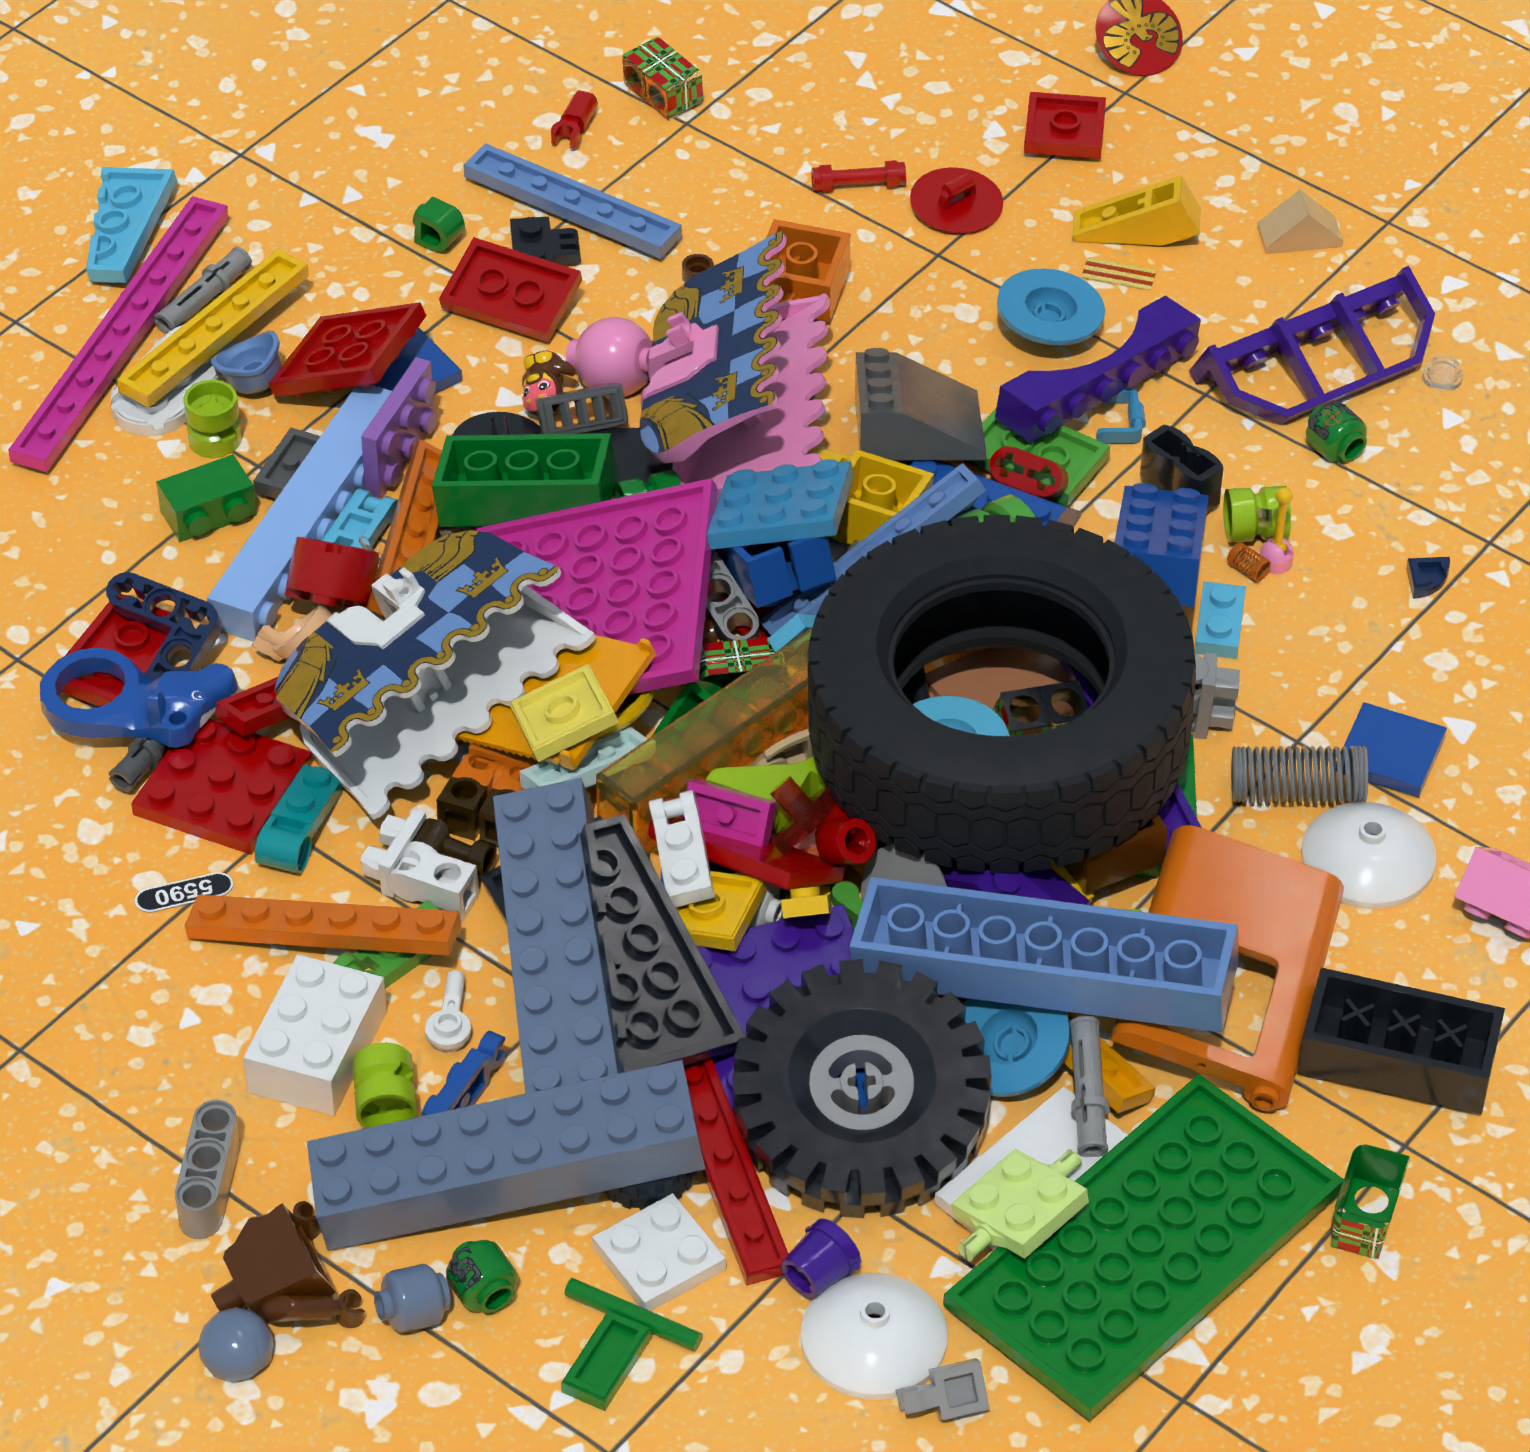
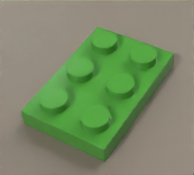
M995 408L982 423L986 460L965 461L990 472V458L996 450L1005 446L1015 447L1055 461L1067 471L1068 486L1064 493L1059 497L1052 498V500L1069 506L1109 459L1110 446L1064 425L1058 427L1051 434H1046L1029 443L995 419ZM1013 458L1011 460L1005 459L1002 467L1007 469V475L1010 471L1023 474L1025 468L1014 463ZM1051 469L1048 474L1035 471L1033 476L1034 479L1044 483V489L1046 485L1053 486L1056 478L1050 475Z

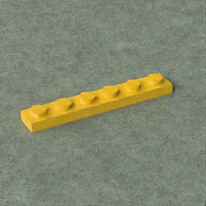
M276 249L117 379L118 392L150 408L309 277L308 264Z

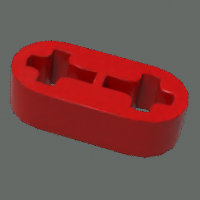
M1005 446L996 450L990 458L989 468L994 479L1033 495L1049 499L1056 498L1064 493L1068 486V474L1065 468L1059 463L1015 447ZM1013 458L1014 463L1025 467L1023 474L1010 471L1007 475V469L1002 467L1003 461ZM1051 469L1050 475L1056 478L1053 486L1046 485L1044 489V483L1033 478L1034 473L1038 471L1048 474Z

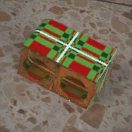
M655 37L623 54L624 84L668 121L703 101L702 73L685 81L700 70L661 38Z

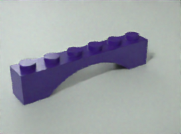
M1165 295L1139 309L1136 326L1132 335L1122 347L1109 356L1091 364L1071 369L1052 371L1028 370L1001 385L995 419L1029 443L1046 434H1051L1058 427L1074 418L1081 417L1090 409L1101 403L1108 402L1124 389L1136 386L1140 381L1154 373L1161 372L1170 364L1191 355L1199 343L1198 333L1201 318Z

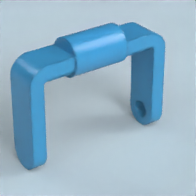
M1126 388L1108 402L1101 403L1129 404L1127 409L1131 428H1101L1096 432V439L1102 443H1136L1141 440L1142 428L1146 425L1144 405L1139 402L1136 390Z

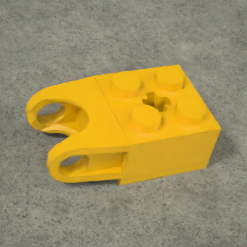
M816 447L807 452V454H819L822 460L851 461L854 477L836 535L827 536L844 544L851 545L855 540L861 542L933 486L934 473L858 449L852 455Z

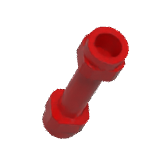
M891 160L885 161L884 167L832 170L831 164L819 165V167L811 168L812 190L833 192V186L883 182H885L886 188L906 185L905 162Z

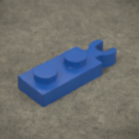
M488 1030L482 1037L478 1048H471L461 1063L456 1062L451 1067L446 1078V1084L437 1096L431 1095L428 1098L421 1116L475 1105L490 1084L491 1072L499 1068L506 1057V1052L500 1050V1047L505 1042V1037Z

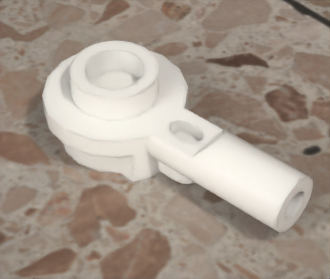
M457 970L447 973L442 1010L433 1013L425 1024L427 1040L437 1051L442 1053H454L461 1050L471 1035L470 1020L465 1014L460 1012L465 975Z

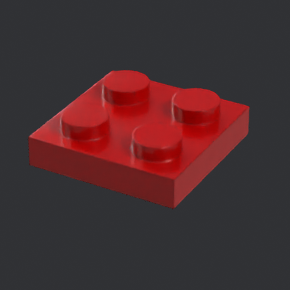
M1030 92L1024 153L1101 159L1106 97Z

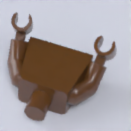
M307 1201L296 1203L293 1207V1213L281 1203L268 1214L249 1218L235 1242L225 1250L223 1260L233 1280L211 1293V1297L219 1311L247 1306L262 1317L266 1323L331 1320L333 1315H336V1320L341 1326L356 1328L363 1323L365 1310L361 1308L349 1309L360 1306L361 1295L356 1290L348 1289L343 1291L338 1300H334L331 1296L336 1293V1290L310 1240L318 1236L321 1230L316 1215L312 1216L313 1206Z

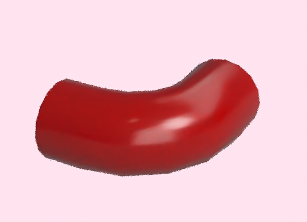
M836 801L824 813L814 833L815 844L820 857L834 865L847 866L864 863L875 852L876 836L872 828L864 820L849 817L846 809L843 810Z

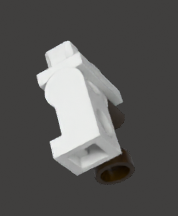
M415 808L407 819L387 815L381 824L379 837L380 843L388 845L389 848L384 850L375 846H367L360 859L362 874L380 881L382 895L392 898L398 896L410 902L421 901L424 903L428 900L438 908L459 911L462 924L480 895L478 876L480 877L493 868L497 852L496 845L479 839L471 846L450 837L449 829L440 818L437 820L432 818L426 819V812Z

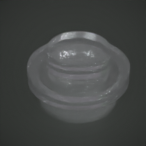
M1437 355L1432 357L1424 366L1422 379L1429 388L1435 391L1449 392L1460 387L1463 381V371L1460 363L1455 358L1448 355Z

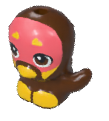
M548 350L528 355L524 358L523 362L526 370L522 377L524 391L522 397L523 407L530 415L538 418L535 399L564 393L562 387L564 382L563 374L571 377L576 374L573 365L562 360L556 353ZM558 404L552 405L554 415L559 412Z

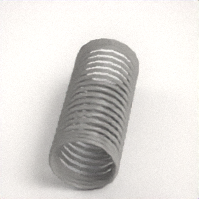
M1360 745L1358 747L1351 746L1348 751L1347 747L1343 746L1340 751L1339 747L1335 746L1332 752L1331 747L1327 746L1324 752L1323 747L1319 746L1316 753L1315 747L1311 746L1308 753L1307 747L1303 746L1300 754L1299 747L1295 746L1292 754L1291 747L1287 746L1284 754L1283 747L1279 746L1276 754L1275 747L1271 746L1268 754L1267 747L1263 746L1260 754V749L1256 746L1252 754V748L1249 746L1247 748L1244 746L1236 748L1234 746L1232 748V800L1239 803L1247 801L1249 765L1251 801H1255L1257 763L1259 801H1263L1265 762L1267 801L1270 802L1273 761L1275 801L1278 802L1281 760L1283 801L1286 802L1289 759L1291 801L1294 802L1297 758L1298 800L1302 802L1305 758L1306 800L1310 802L1313 758L1314 800L1318 802L1321 758L1322 800L1326 802L1329 758L1330 800L1334 802L1337 758L1338 800L1342 802L1345 757L1346 800L1348 802L1351 801L1352 784L1353 800L1355 802H1361L1362 800L1365 802L1368 796L1367 748L1364 745L1362 747Z

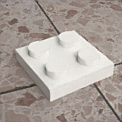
M673 1193L592 1236L593 1250L636 1304L650 1311L726 1270L725 1256Z

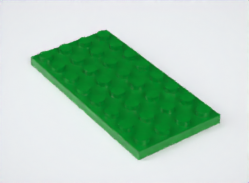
M1198 1074L1074 1181L1087 1188L1088 1204L1025 1259L1007 1248H996L944 1293L943 1306L1084 1417L1091 1420L1339 1195L1344 1179Z

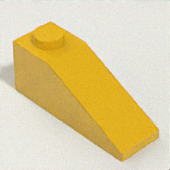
M1180 175L1075 210L1072 237L1075 242L1165 246L1200 234L1201 207L1184 178Z

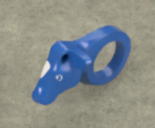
M89 648L77 650L58 659L48 669L40 681V702L42 713L50 725L60 732L85 738L143 737L155 740L169 747L178 748L188 745L193 740L196 732L216 711V702L236 693L238 681L231 668L225 664L218 663L211 664L199 671L164 672L152 681L140 667L124 655L114 650ZM86 673H109L121 679L124 683L121 693L112 702L98 708H74L62 702L59 698L63 687L67 683Z

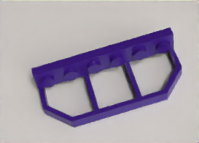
M1406 266L1395 277L1348 296H1345L1343 292L1337 294L1330 303L1285 321L1283 317H1280L1269 328L1217 348L1215 344L1211 345L1203 352L1189 372L1196 385L1211 379L1212 383H1217L1229 405L1283 425L1312 413L1319 406L1341 401L1415 370L1422 362L1435 312L1411 268ZM1405 294L1420 322L1409 359L1384 368L1360 323L1367 318L1368 314L1377 311L1378 315H1383L1394 310L1400 305L1398 299ZM1342 326L1368 376L1324 394L1299 348L1300 342L1309 338L1313 342L1320 341L1334 332V328ZM1278 352L1280 356H1285L1308 401L1286 409L1241 391L1232 376L1234 373L1233 369L1243 365L1246 369L1254 368L1266 361L1268 355Z

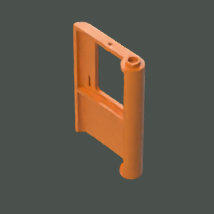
M1186 825L1176 828L1171 834L1148 913L1238 924L1239 954L1275 966L1276 976L1255 1053L1252 1057H1245L1174 1032L1167 1025L1116 1018L1110 1040L1191 1068L1198 1073L1208 1074L1244 1087L1243 1094L1245 1098L1259 1110L1273 1111L1285 1107L1289 1101L1295 1079L1302 1037L1321 967L1324 968L1344 892L1342 881L1329 872L1197 826Z

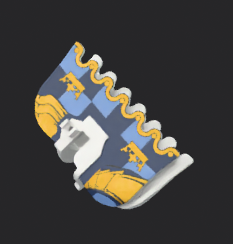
M467 530L445 535L427 544L412 555L391 576L386 573L371 585L375 600L386 618L385 621L380 620L371 611L362 606L349 607L340 614L335 612L326 619L324 624L298 645L285 662L275 686L276 699L288 716L300 722L299 727L304 744L321 767L327 769L355 797L374 820L380 818L389 809L390 801L387 793L390 789L401 787L407 790L420 785L424 779V773L421 769L424 761L435 759L441 762L453 758L458 751V745L455 741L458 733L468 731L476 734L487 730L492 723V718L489 714L491 706L497 703L510 706L509 702L526 694L522 685L525 678L529 676L548 678L554 675L559 669L556 654L560 650L565 648L574 651L583 650L594 642L596 636L594 632L527 586L530 584L539 587L548 586L560 577L561 571L559 567L522 551L492 533Z

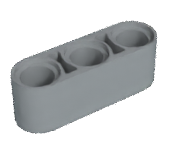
M712 549L705 617H711L715 633L721 642L761 638L759 619L755 610L717 551ZM717 592H725L729 595L722 602H713L709 599L711 595ZM737 626H747L751 629L744 636L731 634V631Z
M210 1100L201 1104L196 1109L177 1181L175 1200L179 1227L186 1236L193 1239H206L213 1236L219 1231L224 1218L240 1149L236 1111L226 1101Z

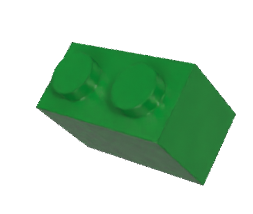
M234 454L156 481L160 512L179 542L257 515L254 485Z

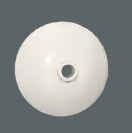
M1374 802L1346 803L1323 812L1308 826L1301 848L1303 864L1329 872L1342 881L1344 892L1341 903L1364 909L1392 908L1405 904L1419 896L1430 884L1437 860L1436 849L1431 836L1416 819L1397 808Z
M861 1273L840 1279L812 1299L801 1323L802 1352L813 1373L832 1389L859 1399H892L897 1397V1389L924 1385L930 1380L928 1369L940 1367L947 1350V1324L937 1302L915 1283L885 1273ZM870 1315H878V1316H881V1317H880V1318H871V1317H869V1316H870Z

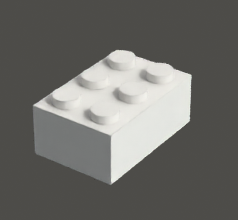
M297 954L243 1057L247 1092L335 1116L353 1081L352 1059L363 1047L371 1045L387 1013L384 977Z

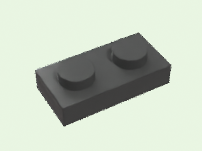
M290 427L253 480L254 492L277 499L320 436Z

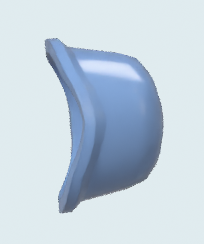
M274 331L260 333L212 357L211 363L236 392L245 394L262 392L270 387L269 382L281 368L279 338Z

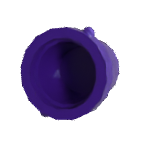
M823 1218L816 1220L811 1226L806 1227L804 1237L781 1263L782 1272L790 1285L798 1293L811 1299L817 1297L843 1277L850 1276L855 1270H859L862 1261L860 1252L850 1236L840 1226Z

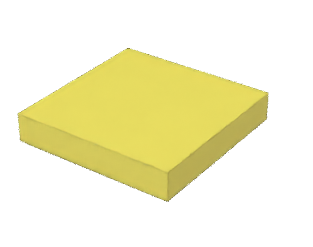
M589 664L509 702L538 762L619 723Z

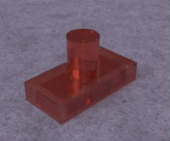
M791 776L780 782L770 792V795L790 816V819L771 842L784 854L811 834L837 803L829 793V788L824 786L809 798Z

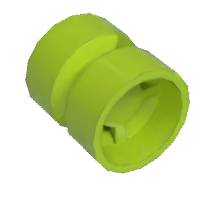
M214 379L200 381L187 389L183 399L189 447L194 453L207 458H220L233 453L242 441L236 390L230 384Z
M1261 487L1256 494L1251 488L1226 489L1223 501V515L1227 541H1253L1256 535H1260L1264 541L1275 537L1279 506L1276 500V492L1280 488L1287 487ZM1290 503L1287 504L1283 534L1285 539H1289L1291 530ZM1263 508V518H1259L1258 509Z
M387 1042L374 1043L358 1051L352 1059L354 1089H356L354 1092L356 1118L360 1125L364 1128H370L415 1118L417 1107L415 1086L413 1085L412 1055L410 1052L398 1044Z

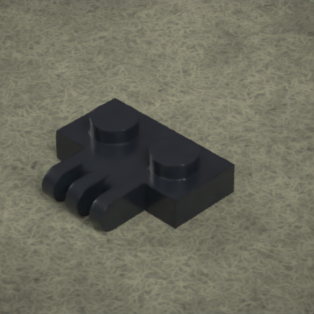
M549 216L510 219L513 250L566 267L580 264V245L576 229H550Z

